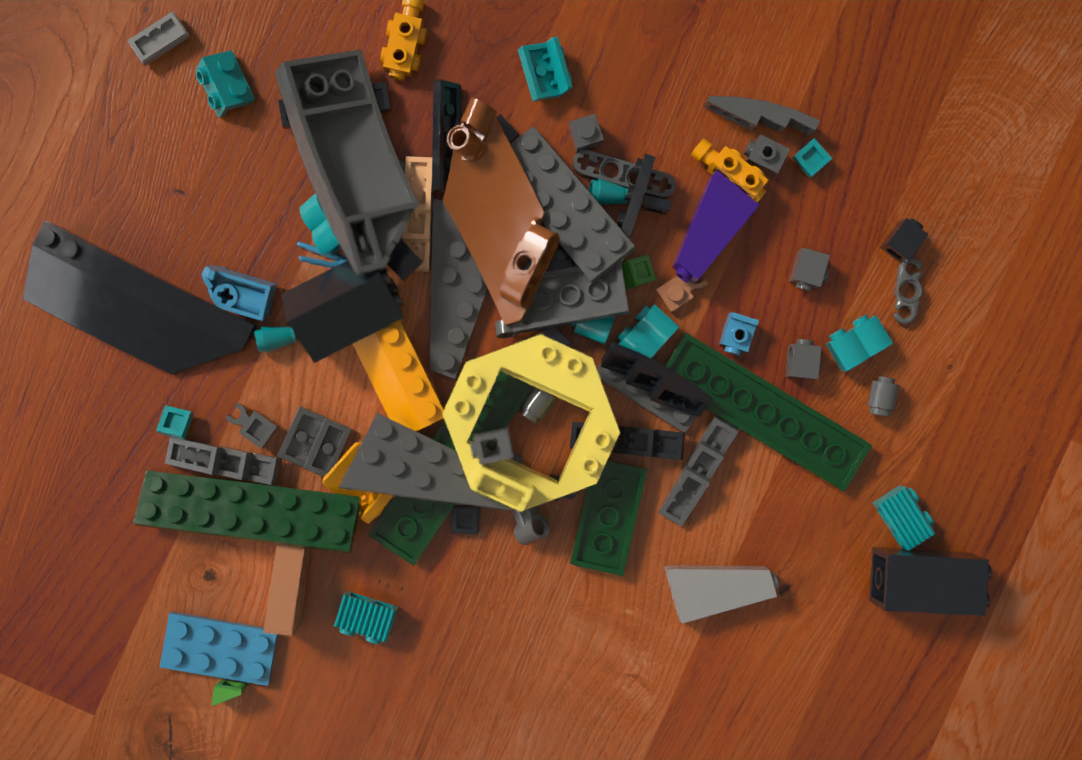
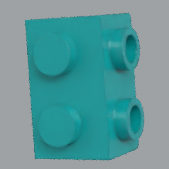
M552 37L545 43L525 45L518 49L533 102L561 98L572 90V77L567 70L564 49L560 45L558 37Z
M232 50L201 58L196 68V77L199 84L204 86L209 106L212 110H215L218 117L225 116L228 110L254 102V95Z

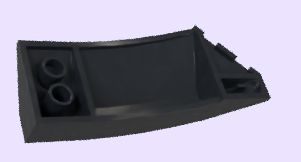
M46 220L32 244L23 295L25 301L89 335L170 374L175 375L184 372L185 369L201 366L218 360L219 357L243 351L256 328V325L217 307L212 302Z

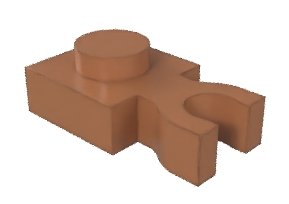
M676 276L655 291L671 313L693 298L691 290L701 289L708 283L706 280L700 284L686 283Z

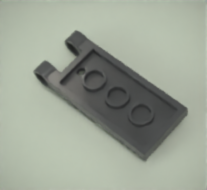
M620 261L594 283L587 279L578 266L545 272L523 320L510 325H504L503 320L496 321V337L507 339L522 333L630 314L622 262Z

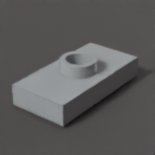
M172 11L127 41L141 63L146 66L191 36L176 13Z

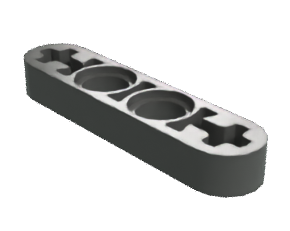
M581 150L573 158L574 171L580 176L593 180L600 178L628 188L629 184L633 185L630 182L629 176L634 171V163L590 150ZM584 156L589 157V163L597 165V159L602 160V163L599 167V173L594 174L595 167L587 166L586 170L581 169V164L577 161L583 160ZM610 163L616 165L619 170L618 175L614 178L606 177L603 172L605 165ZM652 169L650 174L654 176L652 182L660 183L662 179H665L667 181L666 185L670 187V190L666 189L664 193H661L658 186L651 185L650 190L646 189L644 195L661 199L670 197L676 188L675 179L668 173Z

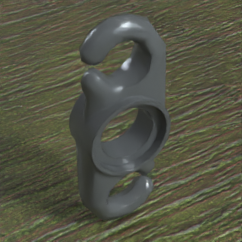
M912 257L910 261L900 263L894 287V295L897 299L895 310H900L902 307H908L910 310V315L907 318L901 317L898 312L893 315L898 323L904 325L912 323L917 317L922 294V286L919 283L921 272L917 271L913 275H909L906 272L908 264H914L917 269L922 268V263L915 257ZM905 283L913 285L915 293L910 299L905 298L901 293V288Z

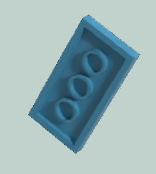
M172 611L168 617L160 668L268 686L271 681L279 634L263 633L264 627Z

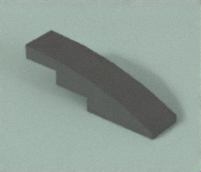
M709 96L704 105V108L750 131L756 127L757 123L778 133H781L788 125L810 136L820 120L795 109L749 98Z
M716 415L713 417L658 512L659 514L683 526L710 484L711 477L724 459V454L738 434L739 428Z
M170 437L165 464L211 475L218 474L239 480L277 485L282 458Z

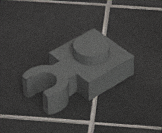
M236 403L235 407L240 410L241 416L236 419L232 415H227L226 419L232 424H241L243 427L239 434L260 449L264 448L279 426L257 410L252 415H249L245 405Z

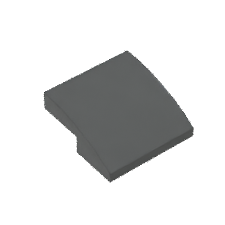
M299 405L277 456L325 477L337 463L351 428Z

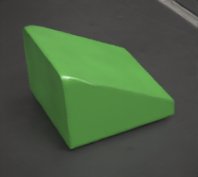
M648 254L622 263L626 290L657 280Z
M226 679L220 680L214 686L211 705L214 706L242 695L248 688V684Z

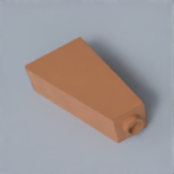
M277 544L263 633L292 636L302 625L310 548Z

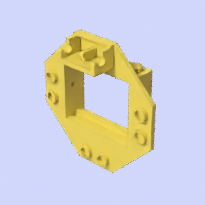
M543 335L532 337L466 362L443 412L470 488L520 512L596 484L620 434L593 359ZM499 371L589 411L559 480L512 459L479 465L478 458L473 459L470 442L472 441L468 439Z

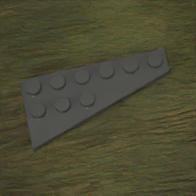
M433 198L429 370L456 379L488 287L444 203Z
M379 413L376 414L339 486V489L345 490L351 489L367 493H381L412 499L472 505L510 512L516 511V509L470 488L457 451Z

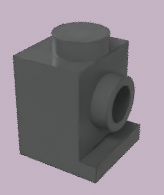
M508 427L475 434L474 441L470 442L473 459L478 458L479 465L514 457ZM493 440L496 442L497 448L489 450L486 443Z

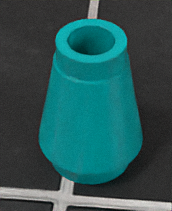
M600 178L597 181L591 180L588 191L600 205L627 204L628 202L625 201L628 188Z
M261 327V330L254 331L258 352L265 351L269 353L291 343H296L295 333L291 327Z

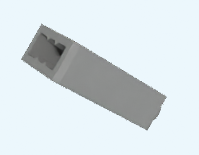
M664 566L678 619L682 624L777 597L775 591L776 588H779L777 577L774 572L770 573V570L765 566Z

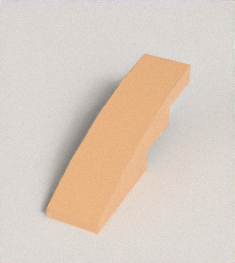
M406 156L405 176L417 201L420 202L407 222L408 225L402 234V240L423 261V264L415 271L430 272L433 201L432 157Z

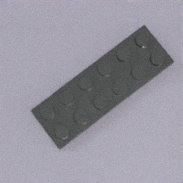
M534 126L511 143L546 213L542 224L545 228L559 234V245L591 283H594L635 250L634 244Z

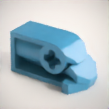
M208 265L202 271L201 275L204 283L209 288L210 297L217 307L260 321L269 318L277 288L276 283L229 270L223 266ZM226 290H229V294L233 295L232 299L229 300V295L225 293Z

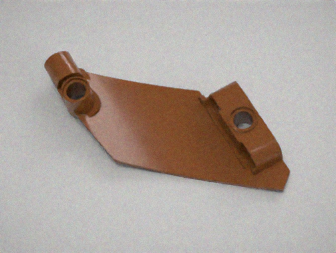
M471 98L462 116L461 125L454 126L447 136V143L454 150L442 202L473 256L504 325H510L523 320L556 252L560 236L558 233L541 226L546 213L519 158L496 118L497 111L489 105ZM532 260L531 267L526 270L527 263Z

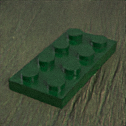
M607 460L597 483L586 488L570 558L571 565L620 576L624 575L647 469Z

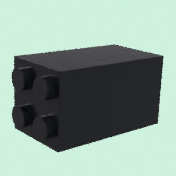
M347 260L281 294L287 322L314 363L404 318L400 308L404 306V302L398 293L399 290L393 278L389 277L386 266L383 269L357 275L350 261Z
M872 547L869 601L885 611L986 616V608L990 605L987 584L992 574L991 566L988 559L969 552L917 549L907 551L899 548Z

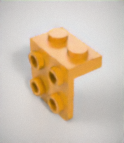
M356 442L323 478V484L335 494L360 497L362 500L359 517L369 524L382 513L386 504L396 496L339 489L361 445L360 442Z

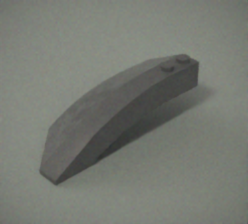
M362 50L284 61L276 70L275 76L301 158L328 223L357 275L383 269L408 225L407 222L420 201H417L389 138L376 101Z

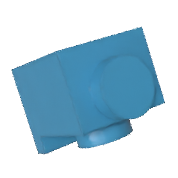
M734 312L729 313L719 345L725 346V352L740 356L741 352H748L759 320ZM736 330L743 332L744 336L741 340L735 338Z

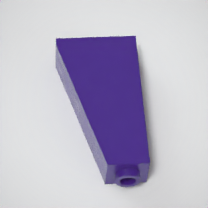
M718 170L707 181L672 265V268L676 270L675 274L686 283L694 284L703 275L759 206L757 202Z

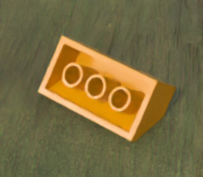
M402 319L353 343L389 419L417 432L444 418L443 412L445 407Z

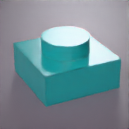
M815 138L792 157L809 178L832 159Z
M165 405L156 431L161 435L185 440L194 414L188 410Z

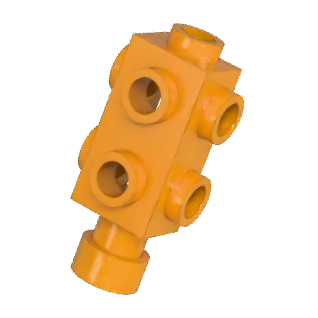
M403 0L401 5L404 8L403 13L395 12L394 19L388 21L386 36L389 37L388 46H383L380 63H383L384 70L389 72L388 76L391 78L404 80L405 76L412 77L413 71L418 72L421 55H417L419 44H425L427 29L423 28V21L419 18V13L423 12L425 0ZM403 25L410 27L408 33L400 31ZM397 52L404 53L402 60L394 58Z
M703 138L693 150L691 156L698 162L701 160L708 165L707 171L712 175L717 170H720L726 175L725 177L737 187L744 189L749 197L758 202L766 193L763 186L768 181L764 177L762 170L756 166L749 165L735 149H729L725 146L718 153L711 147L713 144Z

